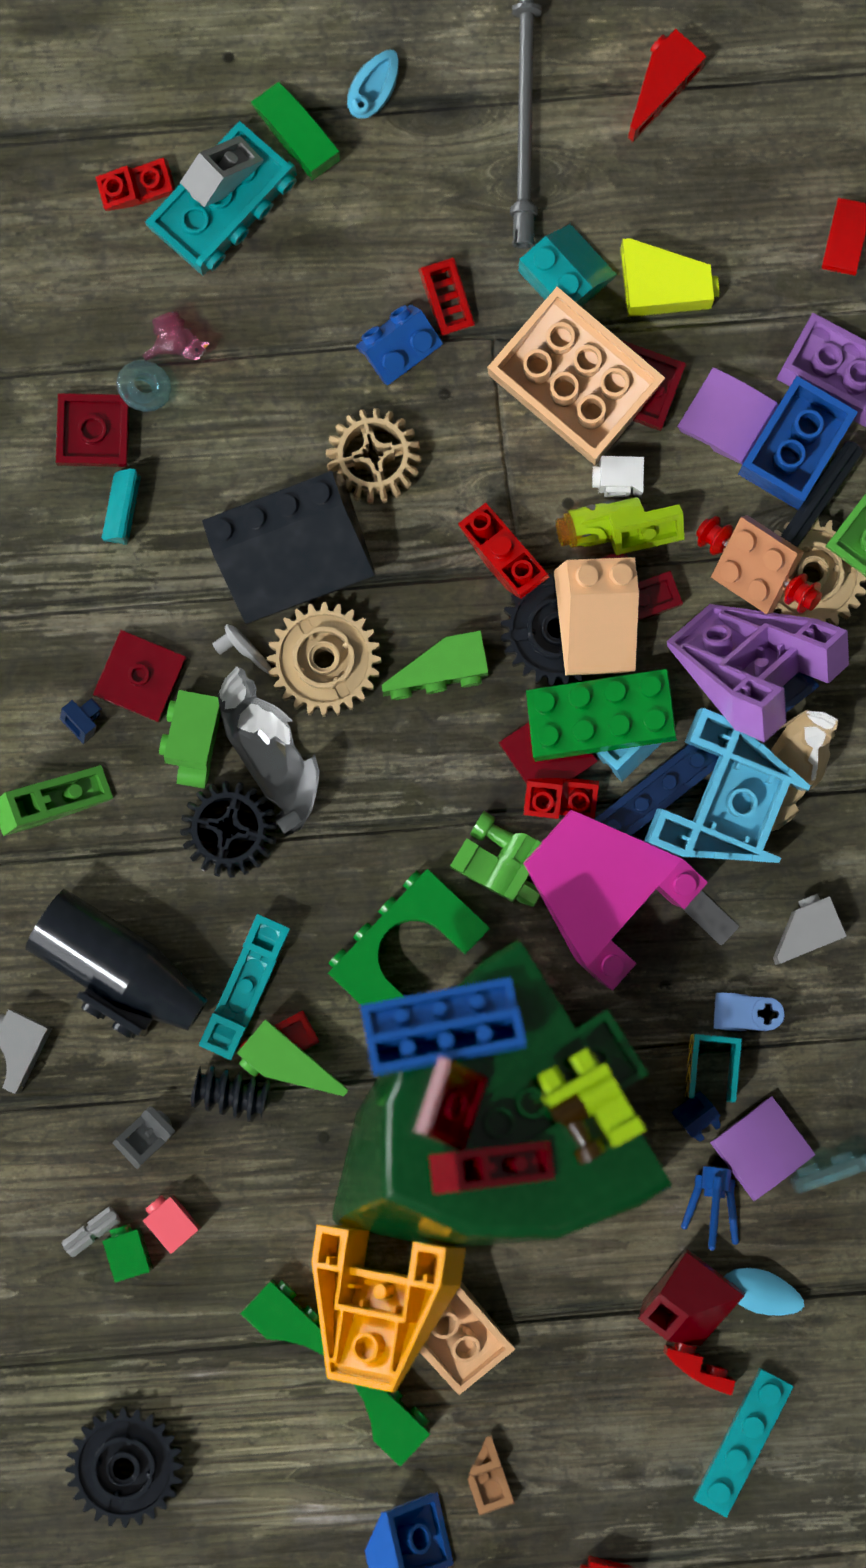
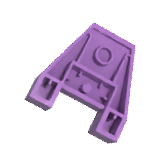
M709 604L667 640V647L735 730L763 742L769 739L786 723L784 688L782 687L798 672H801L823 682L830 683L849 665L848 630L814 618L778 613L765 614L757 610Z

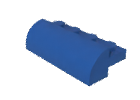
M511 977L360 1005L373 1077L435 1066L439 1056L456 1062L526 1048L524 1030Z

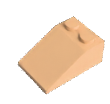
M635 557L566 560L554 570L565 675L634 672L636 669L639 603Z
M461 1281V1286L420 1353L456 1393L460 1395L512 1353L515 1348Z

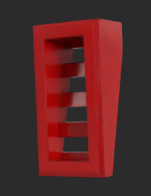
M454 257L418 269L441 336L474 326L473 316ZM448 271L450 278L433 283L431 276ZM453 285V292L437 297L436 289ZM454 298L458 299L459 305L441 310L439 303ZM462 311L464 318L445 323V316Z

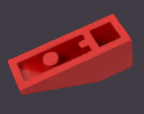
M676 28L668 37L664 34L661 35L650 49L652 55L628 135L632 142L640 136L704 68L706 55Z

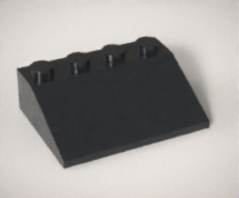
M329 471L202 520L212 554L245 624H250L376 577L344 476L334 471Z

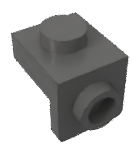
M149 1106L134 1123L114 1140L113 1145L138 1169L171 1138L175 1130L172 1128V1123L166 1114L159 1110L156 1111L152 1106Z

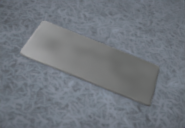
M702 890L683 909L720 945H723L739 928Z

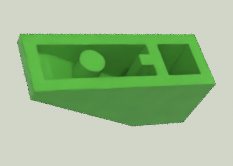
M102 765L2 794L0 796V828L3 836L31 829L112 800L113 796Z
M264 1020L237 1052L243 1058L239 1064L254 1077L260 1073L267 1078L344 1096L349 1091L347 1087L268 1020Z

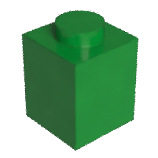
M126 1224L109 1230L111 1237L102 1240L115 1283L154 1269L141 1227L132 1230L131 1225Z

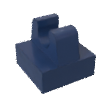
M93 698L81 707L71 700L61 708L60 720L82 744H85L94 736L96 729L94 721L101 715L99 712L102 708Z
M701 1091L697 1092L694 1098H689L671 1112L692 1138L694 1137L700 1142L705 1139L701 1133L704 1128L711 1124L717 1130L721 1126L718 1119L721 1115Z

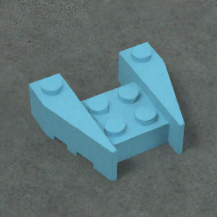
M705 708L698 709L685 743L719 756L693 821L664 809H657L644 842L677 856L779 863L780 857L763 851L782 802L789 786L801 791H809L811 785L779 760L765 745L755 738L735 730L724 716Z

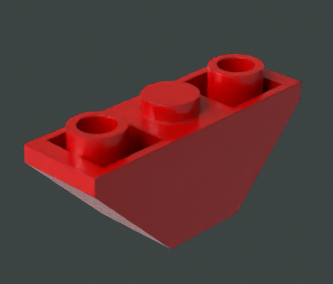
M484 503L458 523V526L487 568L505 589L520 599L549 578L548 573L487 503Z

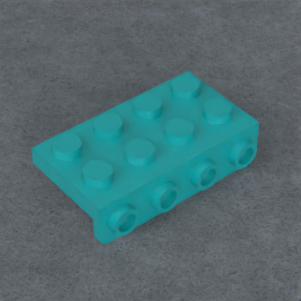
M240 121L217 145L241 136L264 160L262 164L224 199L206 207H203L198 201L193 199L190 192L180 184L145 221L146 226L202 276L209 269L214 271L222 264L226 257L224 253L231 245H239L248 235V227L256 219L262 220L272 209L273 204L271 202L280 193L285 195L289 192L297 180L295 178L297 176L296 166L291 161L286 162Z

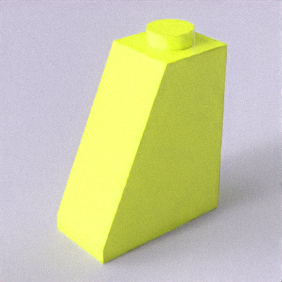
M631 238L622 240L620 251L628 317L711 309L714 297H719L718 276H712L711 265Z

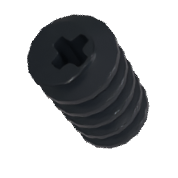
M200 1065L192 1090L191 1107L197 1108L204 1099L206 1111H211L216 1103H218L219 1114L225 1115L229 1108L232 1107L233 1117L239 1119L244 1110H246L248 1122H253L258 1114H260L262 1119L271 1080L266 1079L262 1087L258 1088L257 1077L252 1076L249 1082L244 1084L243 1073L238 1072L234 1080L231 1081L229 1080V1069L225 1068L221 1075L216 1077L214 1065H210L205 1074L201 1072Z

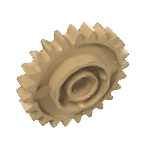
M817 519L798 547L804 553L792 575V578L803 574V568L805 567L817 569L820 574V581L818 582L821 583L820 592L822 593L820 602L812 611L807 609L805 612L799 613L797 611V602L794 601L790 605L785 604L784 591L774 611L778 610L780 614L814 618L824 622L829 621L830 624L837 626L839 624L838 615L848 619L851 616L848 607L857 609L860 606V602L855 596H864L866 594V590L860 586L861 583L866 582V577L825 547L837 532L832 530V520H829L824 527H821ZM787 522V523L785 524L784 530H785L786 527L788 526L789 522ZM774 531V533L781 536L782 533L780 531Z
M323 602L320 611H316L312 604H308L307 614L304 615L296 609L295 621H291L288 618L283 619L287 627L286 630H274L280 640L279 642H269V647L276 651V654L267 656V661L276 664V667L268 672L271 677L280 678L274 684V688L276 690L286 689L282 697L284 701L295 698L294 709L298 710L303 704H306L308 715H311L315 708H320L322 717H326L328 709L333 708L338 716L341 712V705L345 704L350 710H353V698L364 702L365 697L362 690L374 689V685L369 681V678L379 677V671L372 668V666L381 663V657L372 653L378 650L380 645L376 642H369L375 634L373 629L362 630L366 624L365 618L359 619L356 622L353 621L355 614L353 609L343 615L341 604H337L333 611L328 610L326 602ZM322 651H328L334 656L333 664L327 668H320L314 663L316 655Z

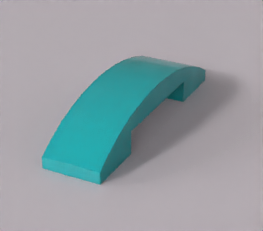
M260 914L256 915L242 946L241 954L198 1046L232 1060L271 977L290 931L289 927Z

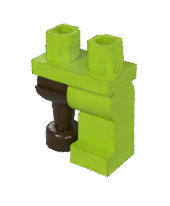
M588 1048L569 1057L578 1075L572 1080L566 1082L557 1065L537 1075L545 1094L540 1097L545 1107L548 1108L556 1123L567 1128L579 1146L574 1151V1154L580 1165L595 1159L607 1151L600 1138L592 1139L584 1121L588 1117L593 1115L610 1147H617L646 1130L625 1099L607 1064H600Z

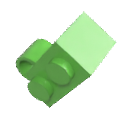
M178 690L176 701L171 700L169 703L167 721L171 722L169 735H162L159 755H164L166 764L179 766L177 774V784L201 789H206L211 758L221 717L218 697Z

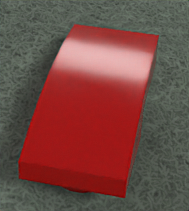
M164 157L133 169L129 166H124L95 177L105 211L128 208L168 197L176 189L168 160Z
M838 198L821 269L856 276L866 235V203Z
M570 778L527 779L523 815L559 819V815L566 816L570 810H573L591 819H595L599 781Z
M678 1342L674 1343V1347L664 1346L663 1352L685 1374L716 1391L728 1395L733 1394L736 1381L732 1377L727 1376L728 1370L707 1364L706 1370L701 1369L703 1356L695 1352L696 1346Z

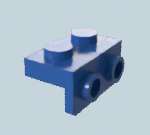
M406 305L401 306L393 311L389 316V321L381 327L376 326L369 329L362 335V341L356 345L359 352L366 356L382 382L387 386L443 345L422 310L413 305L408 307Z

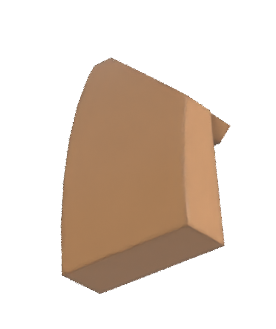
M492 1436L486 1437L468 1477L480 1516L515 1504Z

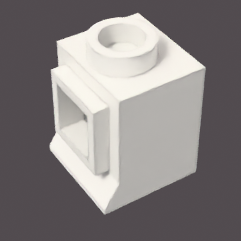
M601 456L599 466H593L592 487L599 488V493H604V497L629 498L630 494L641 499L644 481V457Z

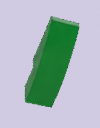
M279 82L251 101V105L289 155L297 160L312 181L340 161V154L335 145L301 104Z

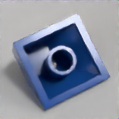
M438 1492L430 1493L381 1513L365 1549L368 1568H448L454 1565Z

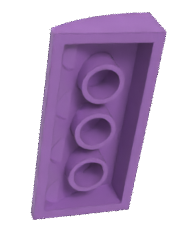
M812 313L783 365L777 380L791 386L795 377L799 376L858 411L853 421L866 427V341Z

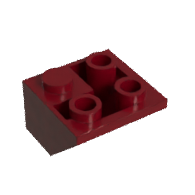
M686 1249L643 1299L638 1319L667 1341L701 1346L742 1300L745 1292Z

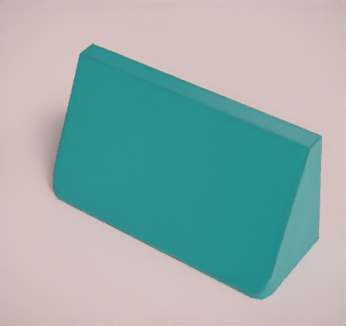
M130 468L117 471L113 476L102 540L124 545L129 543L141 480L136 469Z

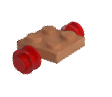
M748 515L740 517L734 531L731 524L722 528L720 526L721 518L718 516L705 519L701 523L696 533L698 537L697 545L699 547H704L707 544L711 545L710 554L713 556L723 552L711 576L712 579L765 614L774 612L784 591L785 604L790 605L794 601L797 602V611L799 613H803L807 609L812 611L818 605L822 598V593L820 592L821 583L815 582L809 585L806 573L792 578L804 551Z

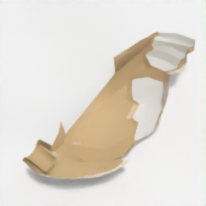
M807 709L781 727L787 726L771 751L808 784L813 785V789L822 780L830 758L829 744L835 736L834 730L837 729L839 721L825 712L809 711ZM789 786L771 831L780 829L799 812L795 803L806 791Z

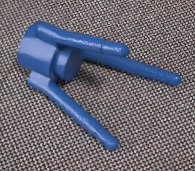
M703 1166L702 1175L695 1176L694 1189L685 1211L681 1228L684 1230L688 1228L701 1191L704 1189V1196L712 1197L709 1249L715 1250L720 1198L725 1199V1196H727L732 1244L737 1245L739 1237L734 1195L736 1180L731 1179L732 1170Z

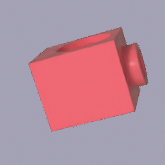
M161 1195L145 1209L150 1215L143 1222L170 1254L175 1252L201 1229V1226L174 1195L167 1200Z

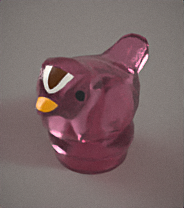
M178 311L163 314L152 320L154 326L153 333L157 336L153 347L143 354L146 361L159 354L179 355L191 360H198L204 356L209 343L200 341L191 328L185 327V321L180 318Z

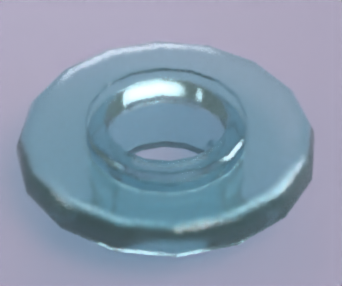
M146 360L132 361L126 364L118 373L116 381L118 394L133 409L143 412L155 411L163 407L169 400L171 393L170 379L157 364ZM140 380L147 382L153 392H140L135 387L134 382Z

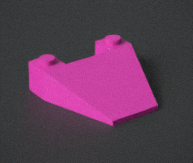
M573 810L566 814L523 863L575 960L598 982L612 991L636 965L626 953L611 941L655 890L659 891L671 904L685 909L708 883L684 859Z

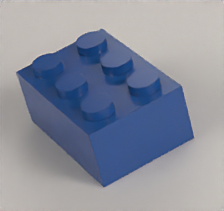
M796 376L743 463L738 475L799 510L858 411Z

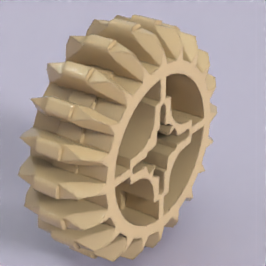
M375 408L373 410V418H367L366 411L363 409L359 411L360 420L357 422L352 415L346 417L349 428L342 424L336 425V431L342 437L335 435L329 437V443L337 448L326 450V457L335 459L327 464L328 471H338V474L344 476L348 491L350 492L353 488L355 489L353 495L355 501H359L362 494L366 493L368 504H373L374 494H380L382 503L388 502L386 492L390 490L394 497L398 498L401 496L398 484L406 489L411 487V482L405 475L417 477L418 469L411 465L421 463V456L412 452L420 449L419 441H409L415 435V431L412 428L401 432L406 424L403 418L399 419L395 424L392 423L393 412L388 411L385 418L380 419V410ZM373 431H380L390 435L398 442V445L393 446L392 442H379L375 438ZM362 434L364 439L363 446L359 450L352 452V456L344 458L349 443L356 436ZM369 442H371L372 448L377 455L383 454V457L378 456V471H376L375 465L370 458H364V456L369 457ZM403 455L398 470L391 477L385 479L383 474L384 466L388 462L394 461L396 456ZM354 467L355 470H368L374 482L363 481L355 477L348 468Z

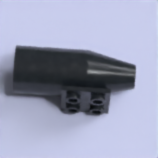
M66 889L61 890L46 908L34 927L25 947V950L84 986L86 990L80 991L76 996L84 1001L81 1008L98 1019H104L107 1016L114 1020L112 1028L128 1038L134 1039L136 1035L146 1037L150 1031L147 1028L152 1020L189 1031L208 1001L157 946Z

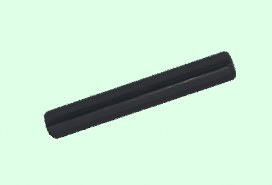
M845 442L780 537L797 548L863 455V449L857 443Z

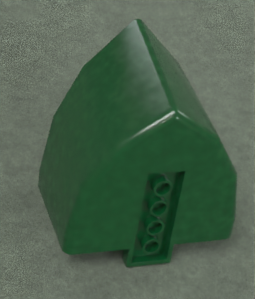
M517 940L486 959L456 986L460 987L511 977L526 1040L525 1049L456 1061L488 1077L464 1151L550 1141L555 1179L433 1194L429 1155L462 1150L450 1147L414 1131L436 1065L378 1076L355 1114L333 1208V1221L337 1225L369 1230L370 1233L409 1242H435L457 1247L557 1240L636 1209L672 1186L669 1177L642 1134L636 1135L617 1147H610L592 1115L584 1120L592 1139L600 1138L607 1151L595 1159L580 1165L574 1154V1151L579 1146L567 1128L556 1123L548 1108L545 1107L540 1098L545 1094L537 1075L557 1065L565 1081L572 1080L578 1075L569 1057L585 1048H588L594 1054L600 1064H607L611 1075L621 1091L647 1076L648 1072L608 1009L575 1029L526 949Z

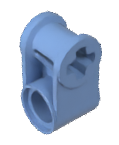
M716 993L713 1029L770 1031L779 1027L783 1022L784 1009L776 999L752 997L736 993ZM765 1004L770 1005V1011L776 1012V1018L771 1019L769 1025L764 1024V1019L757 1015L758 1011L765 1008Z

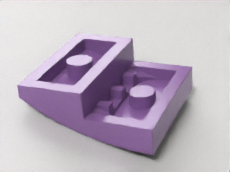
M713 367L677 427L680 432L710 445L714 452L743 465L777 409L778 404L744 382Z
M772 1096L765 1099L742 1119L733 1123L710 1142L753 1201L763 1196L816 1155Z

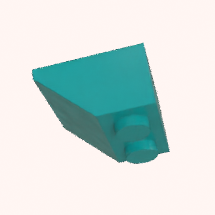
M571 224L545 236L519 259L518 272L544 300L558 287L581 307L617 277V274Z

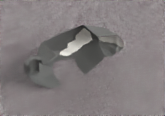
M236 666L224 679L221 689L217 694L226 736L265 797L282 809L274 819L287 837L303 827L313 809L319 782V767L315 754L312 758L303 761L300 753L294 746L291 729L287 723L293 720L275 705L257 698V688L254 681L248 679L245 671ZM277 741L285 745L286 757L277 747Z

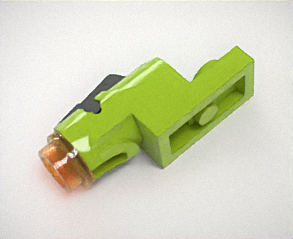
M638 497L618 502L608 500L595 505L590 504L586 507L568 510V513H563L562 518L555 519L560 545H569L570 548L577 546L588 547L611 542L615 554L620 555L685 540L684 516L680 504L645 512Z

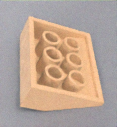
M558 287L553 290L487 367L488 375L594 465L600 461L601 456H604L665 380L663 375Z

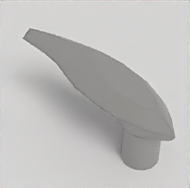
M226 624V634L212 643L215 650L221 655L232 646H235L243 656L251 659L254 664L269 674L268 671L272 669L254 645L236 627Z

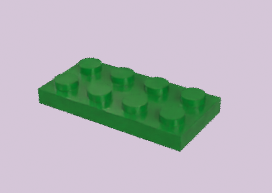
M667 669L526 690L532 753L535 762L677 741Z

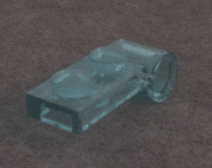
M847 1151L831 1157L832 1164L819 1168L817 1163H813L797 1169L798 1176L790 1178L794 1192L801 1194L860 1172H866V1154L853 1156L851 1151Z

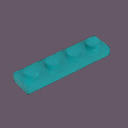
M759 1368L693 1496L694 1501L727 1518L794 1387L793 1385Z

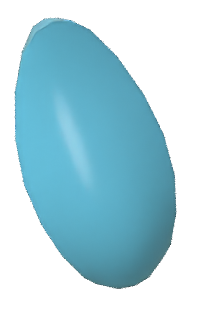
M386 50L374 56L355 75L347 98L349 111L354 117L370 118L378 113L390 99L398 77V56L394 50Z
M741 1268L734 1269L724 1276L745 1292V1296L738 1304L752 1312L782 1316L797 1313L804 1307V1300L790 1284L768 1271Z

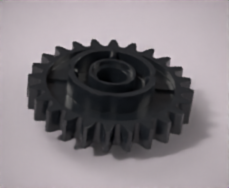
M548 573L549 578L546 579V582L538 585L520 599L514 594L511 595V601L515 607L504 608V613L510 619L501 621L500 626L509 630V632L501 635V641L511 643L504 653L505 655H516L512 666L524 665L523 677L533 672L535 673L536 684L543 677H546L549 687H551L556 679H560L563 685L568 684L569 677H573L575 681L581 682L582 675H565L561 638H554L548 633L547 627L553 622H559L555 581L551 573Z
M123 1406L119 1416H116L110 1408L106 1411V1420H103L96 1414L93 1417L94 1427L87 1424L81 1427L85 1438L80 1436L73 1438L72 1441L78 1447V1450H70L67 1456L73 1459L75 1463L68 1465L65 1471L75 1474V1477L67 1485L68 1487L79 1488L73 1499L74 1501L85 1499L86 1504L82 1511L85 1513L94 1508L96 1510L95 1521H98L103 1515H107L110 1527L117 1518L121 1519L124 1528L128 1527L131 1518H134L140 1526L144 1522V1514H147L153 1520L157 1517L156 1506L164 1510L168 1508L169 1504L165 1496L176 1497L178 1492L172 1487V1484L181 1483L183 1477L176 1474L175 1470L183 1468L184 1462L176 1460L175 1456L182 1451V1447H172L171 1442L176 1437V1433L165 1435L163 1431L166 1428L167 1422L155 1425V1413L150 1414L148 1418L144 1419L142 1418V1409L140 1407L131 1416L127 1407ZM117 1459H130L134 1464V1473L128 1476L120 1474L116 1469Z

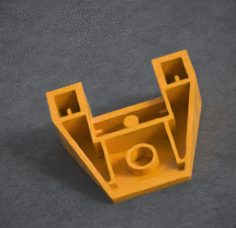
M317 1225L312 1254V1269L327 1379L395 1392L461 1286L466 1248L435 1242H413L409 1274L404 1275L364 1267L369 1230L341 1225Z

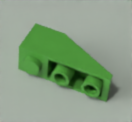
M481 631L443 638L383 683V697L391 695V700H401L412 697V691L426 689V694L446 691L449 684L461 682V687H472L482 684V678L488 677V668Z

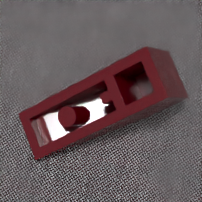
M550 1141L429 1155L433 1194L555 1179Z

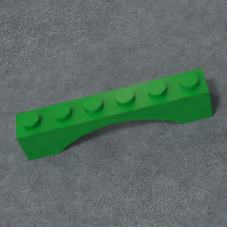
M272 1278L240 1313L266 1339L288 1341L306 1346L324 1356L318 1312L310 1305H307L304 1309L294 1299L297 1293L284 1280L277 1283ZM354 1384L365 1404L371 1422L373 1442L401 1467L430 1435L431 1429L427 1426L430 1420L416 1406L410 1410L402 1403L400 1399L403 1397V1394L398 1389L395 1392H389Z

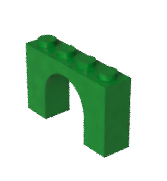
M428 869L422 874L416 870L402 885L407 889L398 900L393 896L390 897L378 910L382 917L373 926L367 922L353 936L357 943L348 952L342 948L329 961L328 964L332 969L328 974L360 1005L404 997L384 977L379 964L381 943L388 932L394 927L411 921L427 923L443 934L464 955L490 930L473 911Z

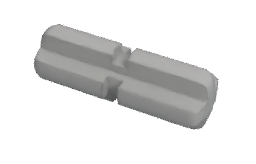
M112 1207L106 1208L87 1222L88 1226H82L63 1240L62 1245L71 1257H75L95 1242L94 1238H100L119 1224L121 1221L119 1215Z

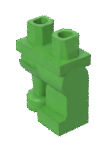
M483 811L470 835L479 841H483L488 837L502 848L500 853L496 857L466 838L450 868L511 903H514L516 900L522 904L534 907L541 895L536 886L527 881L530 875L523 863L542 842L535 840L528 834H513L494 825L495 817Z

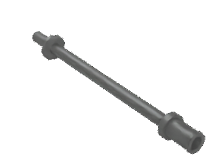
M520 0V3L512 6V15L520 18L517 201L510 207V216L513 217L512 246L520 249H528L535 246L534 217L538 215V207L531 201L534 18L542 14V6L534 3V0Z

